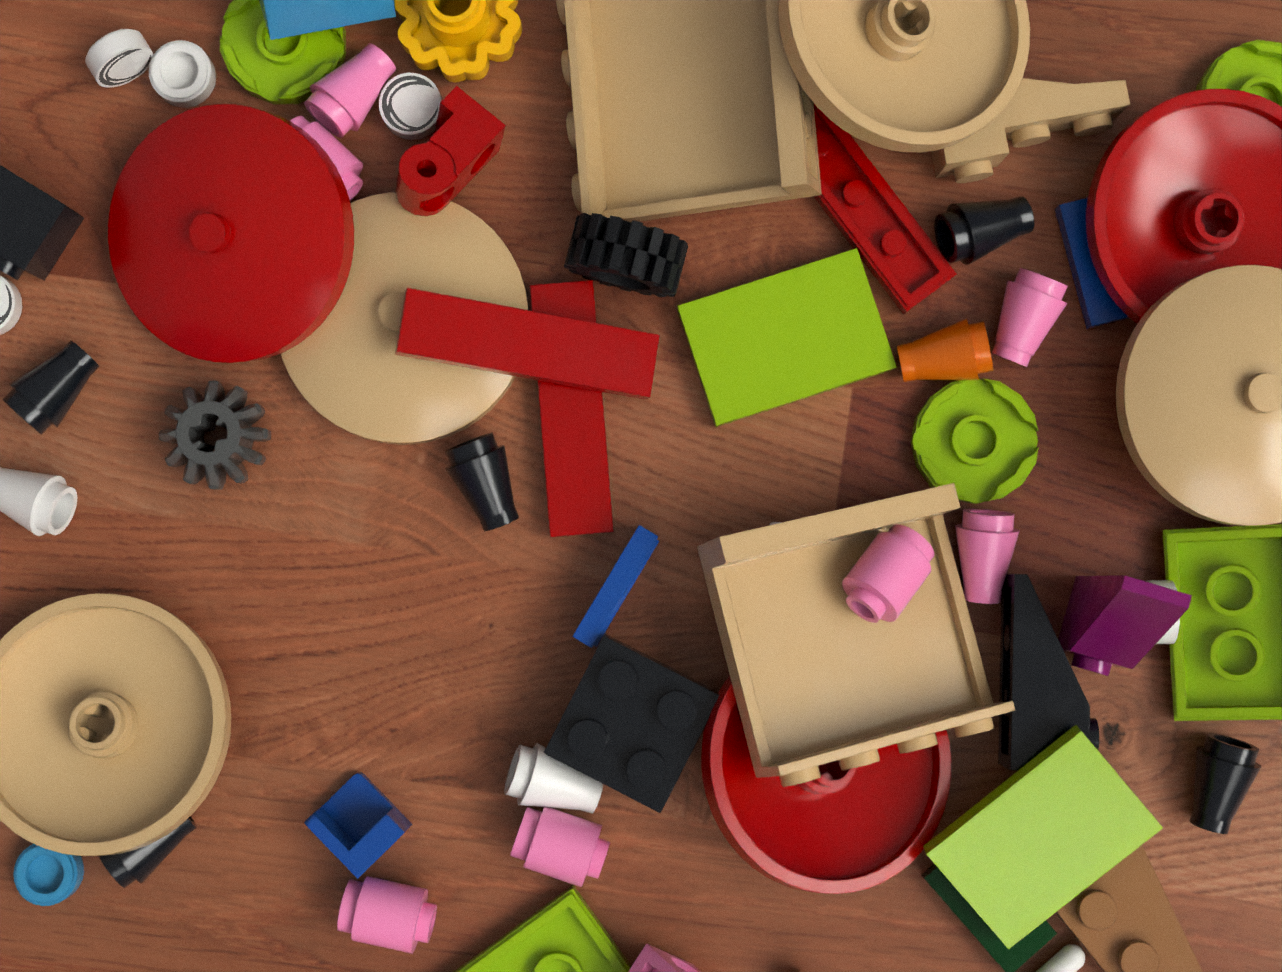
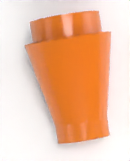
M966 318L910 343L897 345L904 382L914 380H979L978 374L993 371L991 351L984 321L968 324Z

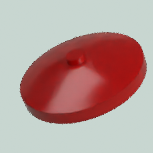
M1232 89L1193 91L1166 100L1142 113L1129 123L1107 148L1097 166L1088 194L1086 207L1087 241L1093 265L1105 290L1116 305L1135 323L1138 324L1143 315L1163 295L1179 284L1196 276L1217 269L1239 265L1270 266L1282 269V106L1264 97L1245 91Z
M236 104L201 106L180 113L159 125L147 135L127 160L116 183L110 204L108 218L109 254L115 278L127 304L141 323L162 342L183 354L211 362L237 363L258 361L286 352L300 344L325 321L334 309L343 292L352 265L354 251L353 213L345 184L335 164L318 142L302 128L277 114L253 107Z
M730 676L727 678L718 692L720 696L704 728L701 751L702 779L711 813L720 831L745 862L765 877L796 890L812 893L843 894L869 889L884 883L900 873L923 851V846L931 840L944 813L949 795L951 750L947 730L935 733L938 742L935 746L908 753H899L898 745L893 744L877 749L880 757L878 762L841 770L840 762L836 760L818 765L821 774L820 778L782 787L779 776L756 778Z

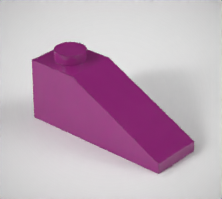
M1125 575L1076 576L1058 640L1063 651L1074 654L1071 666L1109 676L1112 665L1133 669L1188 610L1192 595Z

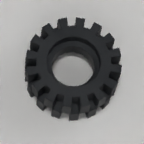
M582 213L580 216L577 215L564 267L574 274L582 275L585 279L600 281L599 284L609 287L616 286L624 291L631 292L633 290L649 296L653 294L658 297H674L683 269L688 243L685 240H680V237L674 234L664 233V230L660 228H649L643 226L644 223L634 220L628 222L624 221L621 217L611 215L610 218H607L602 214L592 213V215Z

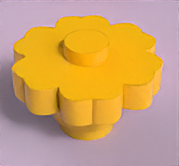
M394 0L396 11L403 21L398 29V38L403 49L411 55L419 69L431 70L439 66L445 79L453 83L464 81L466 78L468 80H480L488 73L489 60L504 62L513 55L515 43L519 40L523 29L520 17L514 11L519 0Z

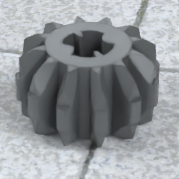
M208 381L204 398L192 387L183 389V399L188 408L184 411L181 408L168 405L165 408V414L169 418L178 421L176 429L161 430L158 434L160 441L178 444L165 457L167 465L178 467L186 464L183 474L185 482L196 485L206 476L208 487L213 490L223 489L226 482V473L236 483L243 484L248 481V473L242 462L247 460L250 463L262 466L266 460L262 453L252 450L253 442L271 440L270 430L251 426L265 414L266 411L263 406L255 403L244 407L248 392L239 386H235L225 396L223 385L218 381ZM216 425L226 428L228 432L226 439L217 440L215 446L204 442L205 432L214 431Z

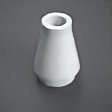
M0 467V511L37 536L46 533L58 535L66 529L76 510L77 492L73 487L67 486L62 476Z
M538 743L533 748L523 745L518 746L508 771L504 789L505 795L518 798L517 804L522 806L573 809L591 814L594 813L603 789L601 782L544 753L546 748Z

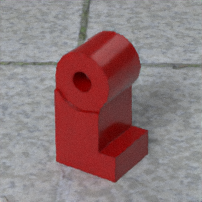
M456 86L440 102L436 123L437 131L427 143L413 145L400 158L395 188L398 202L405 210L419 216L435 215L443 210L499 152L506 125Z

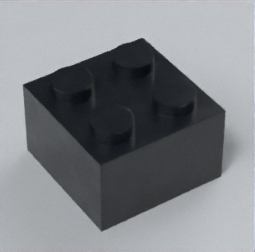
M604 634L544 753L661 813L720 695H718L716 690Z

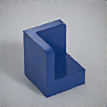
M361 772L353 775L321 808L304 821L305 825L357 879L412 825L396 806Z

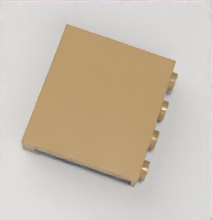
M556 0L560 20L566 26L568 49L562 51L561 66L565 82L572 92L573 111L567 114L566 127L570 144L577 152L578 173L573 175L571 187L575 206L581 213L592 215V213L602 214L607 218H610L611 215L621 217L624 221L632 222V220L640 222L822 195L814 103L797 80L784 50L779 27V0Z
M954 483L725 535L697 546L756 778L779 776L782 787L805 783L821 777L818 765L839 760L841 770L869 765L880 761L877 750L879 748L897 744L899 753L929 748L938 744L936 732L954 728L956 737L982 733L994 729L993 716L1015 711L1013 701L993 703L943 514L961 508ZM895 524L907 526L922 535L932 546L935 555L930 562L931 573L895 621L879 620L877 623L866 621L855 614L847 605L846 598L848 595L843 589L842 581L878 533L888 532L891 526Z

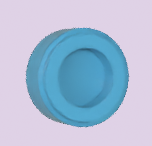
M32 844L16 860L13 872L14 883L21 896L30 903L39 906L55 905L69 898L77 891L83 880L84 864L81 856L62 854Z

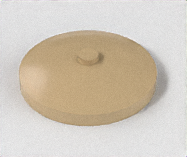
M779 0L778 4L779 27L783 47L797 80L809 98L832 122L844 131L871 145L888 150L918 153L936 151L967 139L992 122L1009 104L1020 85L1028 61L1030 22L1026 0Z
M395 192L372 195L350 203L354 221V251L352 265L343 292L332 312L309 337L300 344L281 353L284 365L295 386L308 403L329 421L354 435L376 442L397 445L422 444L450 437L465 430L490 412L503 398L516 376L395 355L405 291L407 288L529 310L527 292L521 273L512 254L496 232L481 218L454 202H450L435 215L419 216L405 210L398 202Z
M1259 265L1232 266L1196 276L1179 284L1156 301L1143 315L1134 328L1120 360L1116 383V411L1120 431L1133 462L1149 484L1165 499L1189 514L1207 521L1239 526L1269 525L1282 522V269Z
M96 593L79 595L47 605L23 619L0 640V821L14 833L37 846L75 856H107L133 851L163 838L184 823L206 799L222 770L231 736L232 719L230 697L223 672L214 654L195 630L177 616L145 600L125 595Z

